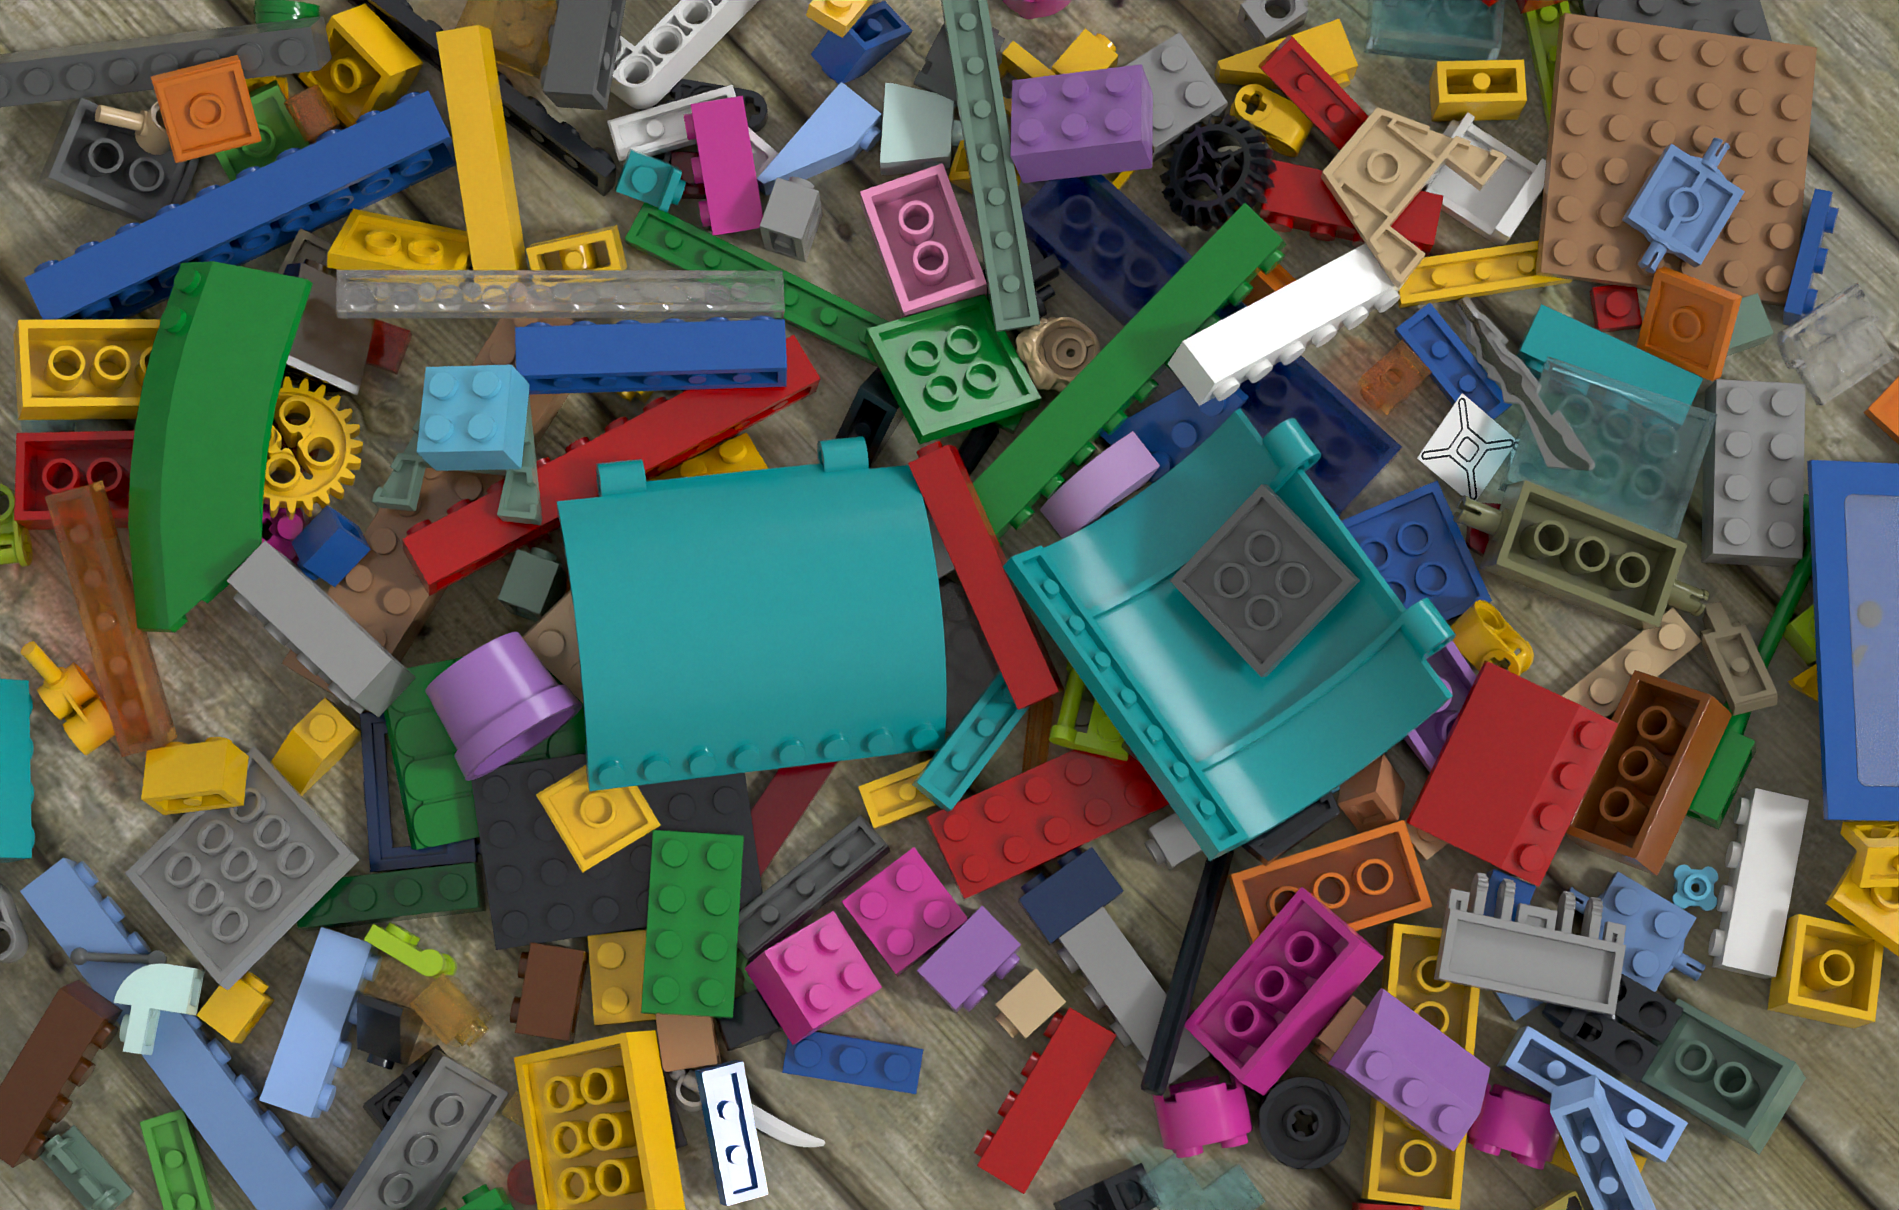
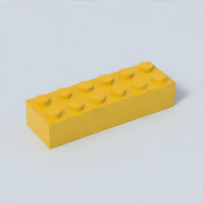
M1398 923L1387 926L1381 988L1474 1056L1480 989L1434 979L1442 929ZM1371 1096L1361 1198L1460 1210L1467 1133L1453 1152L1433 1142Z

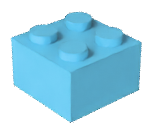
M513 365L426 367L417 453L436 471L521 469L530 384Z

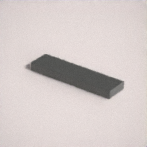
M862 815L858 816L739 911L737 941L739 951L751 963L761 953L775 945L890 852L889 846Z

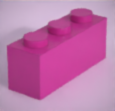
M743 95L691 104L692 113L683 115L687 139H696L699 157L691 158L695 184L704 183L707 200L698 201L702 226H711L713 236L760 228L763 213Z

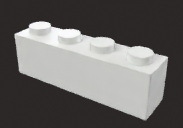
M1758 788L1746 792L1744 798L1739 797L1734 811V823L1739 824L1736 842H1730L1725 859V866L1731 868L1728 885H1722L1717 900V911L1722 912L1720 927L1713 930L1709 941L1708 953L1714 956L1712 967L1762 979L1776 977L1809 800Z

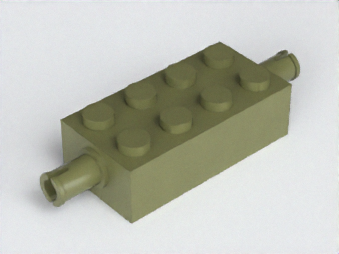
M1527 480L1507 486L1499 510L1470 499L1466 495L1460 499L1456 507L1461 509V512L1454 513V522L1489 534V541L1479 567L1480 569L1639 631L1659 628L1667 604L1689 612L1696 617L1700 616L1706 607V604L1700 603V600L1708 601L1709 592L1707 590L1699 589L1676 580L1687 544Z

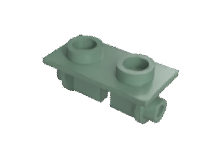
M75 1125L68 1129L61 1137L58 1134L51 1138L44 1146L47 1150L39 1156L86 1210H115L134 1192Z

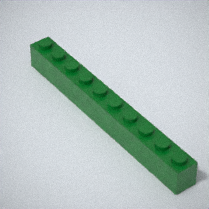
M1246 203L1227 220L973 482V486L1001 548L1004 543L1000 538L1011 527L1016 531L1019 530L1034 515L1035 511L1030 507L1042 495L1049 499L1065 483L1066 480L1062 475L1073 463L1077 467L1083 465L1097 450L1093 443L1104 432L1108 435L1113 434L1126 421L1128 416L1124 411L1135 400L1143 403L1158 388L1159 384L1155 379L1167 367L1173 371L1169 367L1168 362L1182 341L1221 321L1222 319L1218 314L1229 303L1236 307L1250 294L1254 287L1249 283L1261 270L1267 275L1285 257V254L1281 252L1286 246L1285 241Z

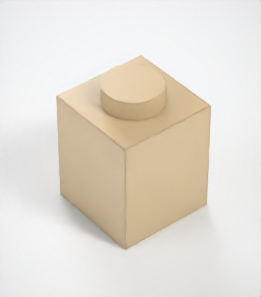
M1035 968L995 1004V1007L1001 1012L995 1019L1012 1038L1020 1033L1026 1039L1059 1010L1066 1001L1038 969Z

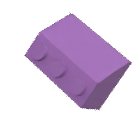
M1382 988L1377 992L1328 1063L1433 1142L1453 1152L1481 1112L1491 1069Z

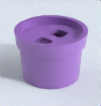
M511 632L500 636L467 654L437 676L425 690L457 749L454 757L467 781L489 774L531 750L568 723L582 708V704L566 685H559L518 632Z

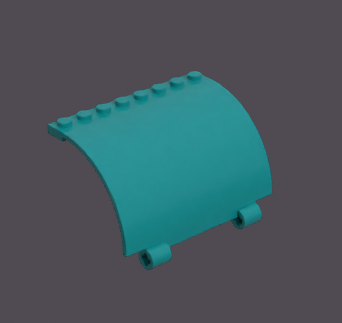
M1241 409L1235 410L1209 438L1179 464L1117 509L1044 548L1041 545L1012 556L1003 566V569L1209 861L1271 830L1340 786L1405 738L1453 697L1426 659L1448 645L1456 637L1454 631L1429 598L1422 599L1406 609L1305 473L1306 470L1320 459L1321 453L1296 419L1290 418L1283 421L1262 438ZM1261 484H1267L1360 580L1267 677H1261L1170 581Z
M863 436L818 441V464L646 481L642 459L596 463V481L599 497L557 501V512L568 567L579 652L586 733V774L589 791L935 750L942 746L945 742L947 700L942 605L935 554L923 496L909 465L869 469L867 446Z

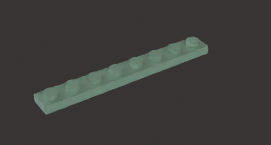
M941 0L995 333L1039 326L1040 319L1015 167L1010 156L1011 143L987 0Z

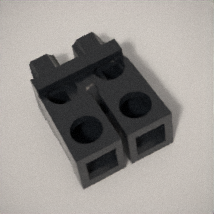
M1621 974L1615 1015H1604L1547 1003L1542 1011V1016L1560 1030V1038L1573 1044L1579 1050L1596 1059L1620 1075L1623 1080L1637 1088L1657 1056L1659 1048H1662L1681 1017L1684 1008ZM1622 1024H1624L1625 1026L1629 1027V1028L1632 1029L1633 1031H1631V1030H1629L1628 1028L1624 1027Z

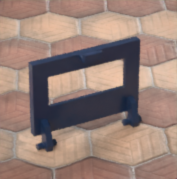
M371 712L361 713L363 787L367 817L370 872L477 863V854H482L481 844L476 843V838L418 850H411V846L393 848L385 735L388 734L385 716L384 712L380 717Z

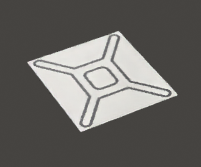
M1462 393L1417 459L1461 496L1466 495L1476 501L1517 440Z

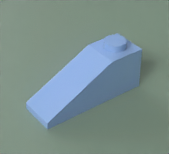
M840 82L757 178L759 191L768 196L773 190L777 177L784 180H789V177H799L806 180L855 159L862 150L870 151L882 136V131L880 130L882 128L881 113L844 83Z

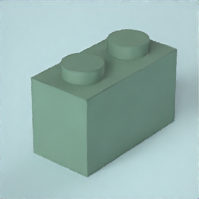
M532 547L530 553L517 549L498 600L511 614L537 623L564 596L567 574L562 568V563L556 561V555L536 547Z

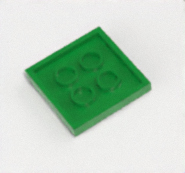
M985 294L866 329L864 340L919 445L1036 409L1039 406L1041 397L1006 332L995 333L991 305Z

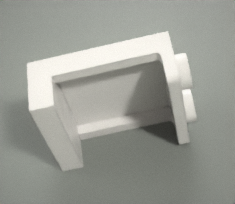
M1467 112L1461 123L1453 119L1443 135L1451 138L1455 136L1471 141L1470 145L1490 152L1492 149L1502 152L1507 156L1504 163L1481 191L1445 164L1437 170L1421 191L1444 195L1441 206L1442 211L1495 245L1504 246L1544 189L1546 160L1542 158L1538 165L1534 164L1473 124L1475 116Z

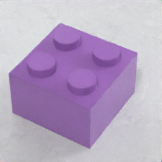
M981 906L917 972L955 1013L962 1007L970 1012L988 994V990L984 985L994 975L1002 980L1020 962V958L1016 953L1020 950L1021 944Z

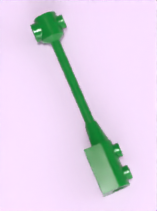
M1804 494L1803 535L1808 542L1803 550L1802 559L1798 561L1757 647L1766 669L1812 576L1808 494ZM1726 700L1723 706L1731 712ZM1752 711L1734 716L1732 714L1686 813V816L1719 830L1756 753L1755 740L1744 736Z

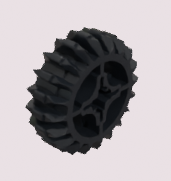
M1211 114L1207 125L1204 122L1195 123V131L1192 133L1183 132V140L1179 145L1169 144L1174 154L1170 158L1162 159L1164 167L1168 169L1167 172L1159 176L1161 182L1166 186L1162 193L1164 198L1170 203L1171 211L1178 217L1181 216L1182 221L1187 225L1197 226L1202 231L1210 232L1213 227L1219 230L1244 203L1254 212L1255 209L1253 207L1257 202L1267 203L1266 197L1262 193L1265 189L1275 187L1273 180L1268 177L1277 171L1275 163L1271 160L1275 154L1272 147L1267 144L1266 136L1259 129L1256 130L1249 121L1243 119L1239 121L1235 116H1230L1229 114L1222 120L1219 116ZM1226 146L1242 147L1234 152L1231 149L1224 152H1219L1218 150ZM1216 194L1218 196L1217 199L1210 201L1195 200V198L1201 195L1208 197Z

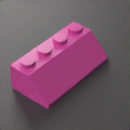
M1301 887L1187 1019L1184 1027L1241 1083L1265 1096L1383 959V956L1353 928L1306 889Z

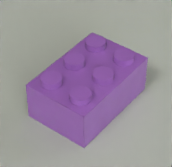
M1142 64L1012 80L1010 156L1023 183L1152 168L1153 92Z

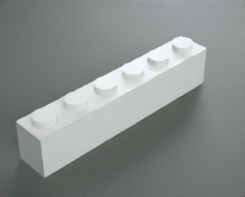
M1365 243L1182 341L1168 362V365L1199 406L1215 397L1218 401H1222L1232 395L1240 387V383L1247 379L1251 383H1255L1266 376L1272 370L1273 365L1281 361L1284 365H1288L1301 356L1309 345L1314 344L1318 348L1331 340L1340 328L1344 326L1348 330L1355 328L1369 316V312L1375 309L1379 313L1386 311L1400 299V295L1397 293L1400 288H1397L1392 283Z

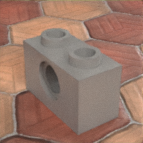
M789 177V180L776 178L760 223L765 250L806 263L823 216L819 191L814 189V185L811 182L799 177Z

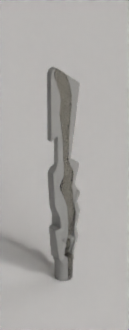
M1469 297L1460 299L1455 304V308L1465 321L1467 342L1476 347L1477 362L1488 369L1487 378L1501 384L1505 403L1521 404L1547 467L1584 471L1593 470L1595 467L1593 459L1559 410L1551 415L1538 396L1542 385L1523 361L1512 354L1505 344L1509 340L1486 315L1478 311Z

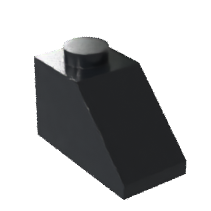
M879 366L859 387L835 438L863 436L867 446L869 469H871L904 416Z

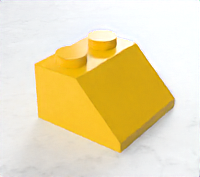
M365 3L331 16L326 25V32L332 59L320 70L301 72L298 77L347 127L357 124V119L365 113L375 110L382 112L392 107L407 93L423 62Z

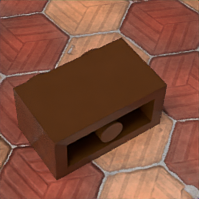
M530 943L529 952L523 951L521 953L518 966V978L524 979L521 997H514L511 1006L510 1023L516 1024L515 1033L574 1042L589 953L582 950Z

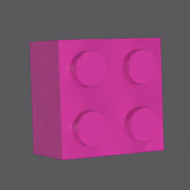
M915 847L842 901L844 907L897 977L951 937L968 920L967 916Z
M834 911L765 950L745 967L746 972L792 1045L859 1006L882 988Z

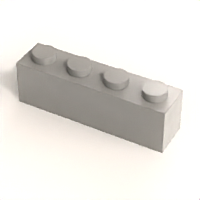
M1101 907L1059 937L1058 942L1062 948L1056 953L1071 974L1077 970L1081 972L1089 984L1083 988V991L1098 1011L1106 1007L1115 1020L1109 1026L1110 1029L1117 1035V1039L1124 1048L1132 1044L1142 1058L1136 1062V1065L1144 1075L1167 995L1105 908ZM1185 1027L1167 1086L1210 1056L1204 1046Z

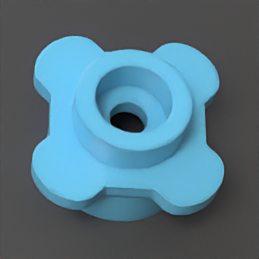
M1685 864L1676 867L1673 872V877L1676 880L1674 884L1675 894L1672 896L1673 904L1682 909L1688 906H1698L1704 911L1714 909L1717 905V898L1714 895V883L1718 880L1717 871L1709 866L1704 867L1702 870L1691 869ZM1695 883L1699 886L1698 892L1692 891V884Z

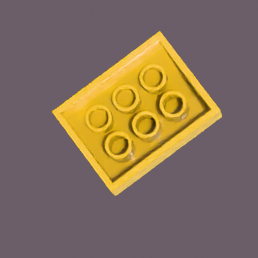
M656 1030L625 1032L514 1057L538 1210H686Z

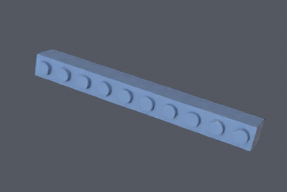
M62 858L20 890L21 894L69 958L71 952L78 947L86 949L87 952L143 955L151 953V949L144 939L135 931L130 934L120 920L125 915L117 903L109 896L104 899L94 885L99 882L98 878L83 861L77 864L76 861ZM87 961L83 965L75 966L94 991L113 1003L123 981L137 969L149 964ZM113 1003L123 1010L117 1019L118 1024L121 1026L125 1014L130 1015L132 1005ZM161 1010L152 1055H141L257 1210H331L337 1201L333 1191L324 1182L319 1185L315 1182L308 1172L312 1165L306 1155L297 1146H294L292 1149L288 1146L281 1136L285 1132L282 1123L270 1110H267L265 1113L261 1110L254 1100L258 1096L255 1087L243 1074H240L238 1077L227 1064L231 1060L228 1051L216 1038L210 1041L200 1028L205 1022L196 1015Z

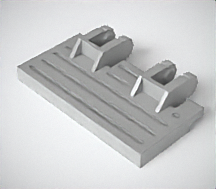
M1476 873L1473 877L1470 892L1449 889L1434 974L1435 980L1604 1015H1615L1626 945L1623 944L1626 925L1607 921L1604 925L1602 940L1598 939L1603 912L1601 898L1591 897L1587 901L1584 909L1581 935L1571 934L1576 907V896L1572 892L1563 891L1560 895L1557 911L1519 903L1515 922L1511 921L1516 889L1514 880L1504 878L1500 883L1494 917L1483 915L1489 886L1486 874Z

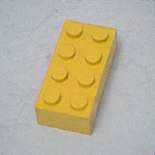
M160 319L18 320L13 334L18 420L137 419L142 385L153 343L160 325Z

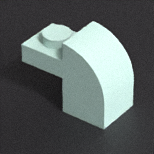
M160 963L144 966L131 973L120 985L113 1002L132 1005L130 1015L125 1014L120 1027V1041L124 1042L123 1052L152 1055L161 1010L197 1015L205 970Z

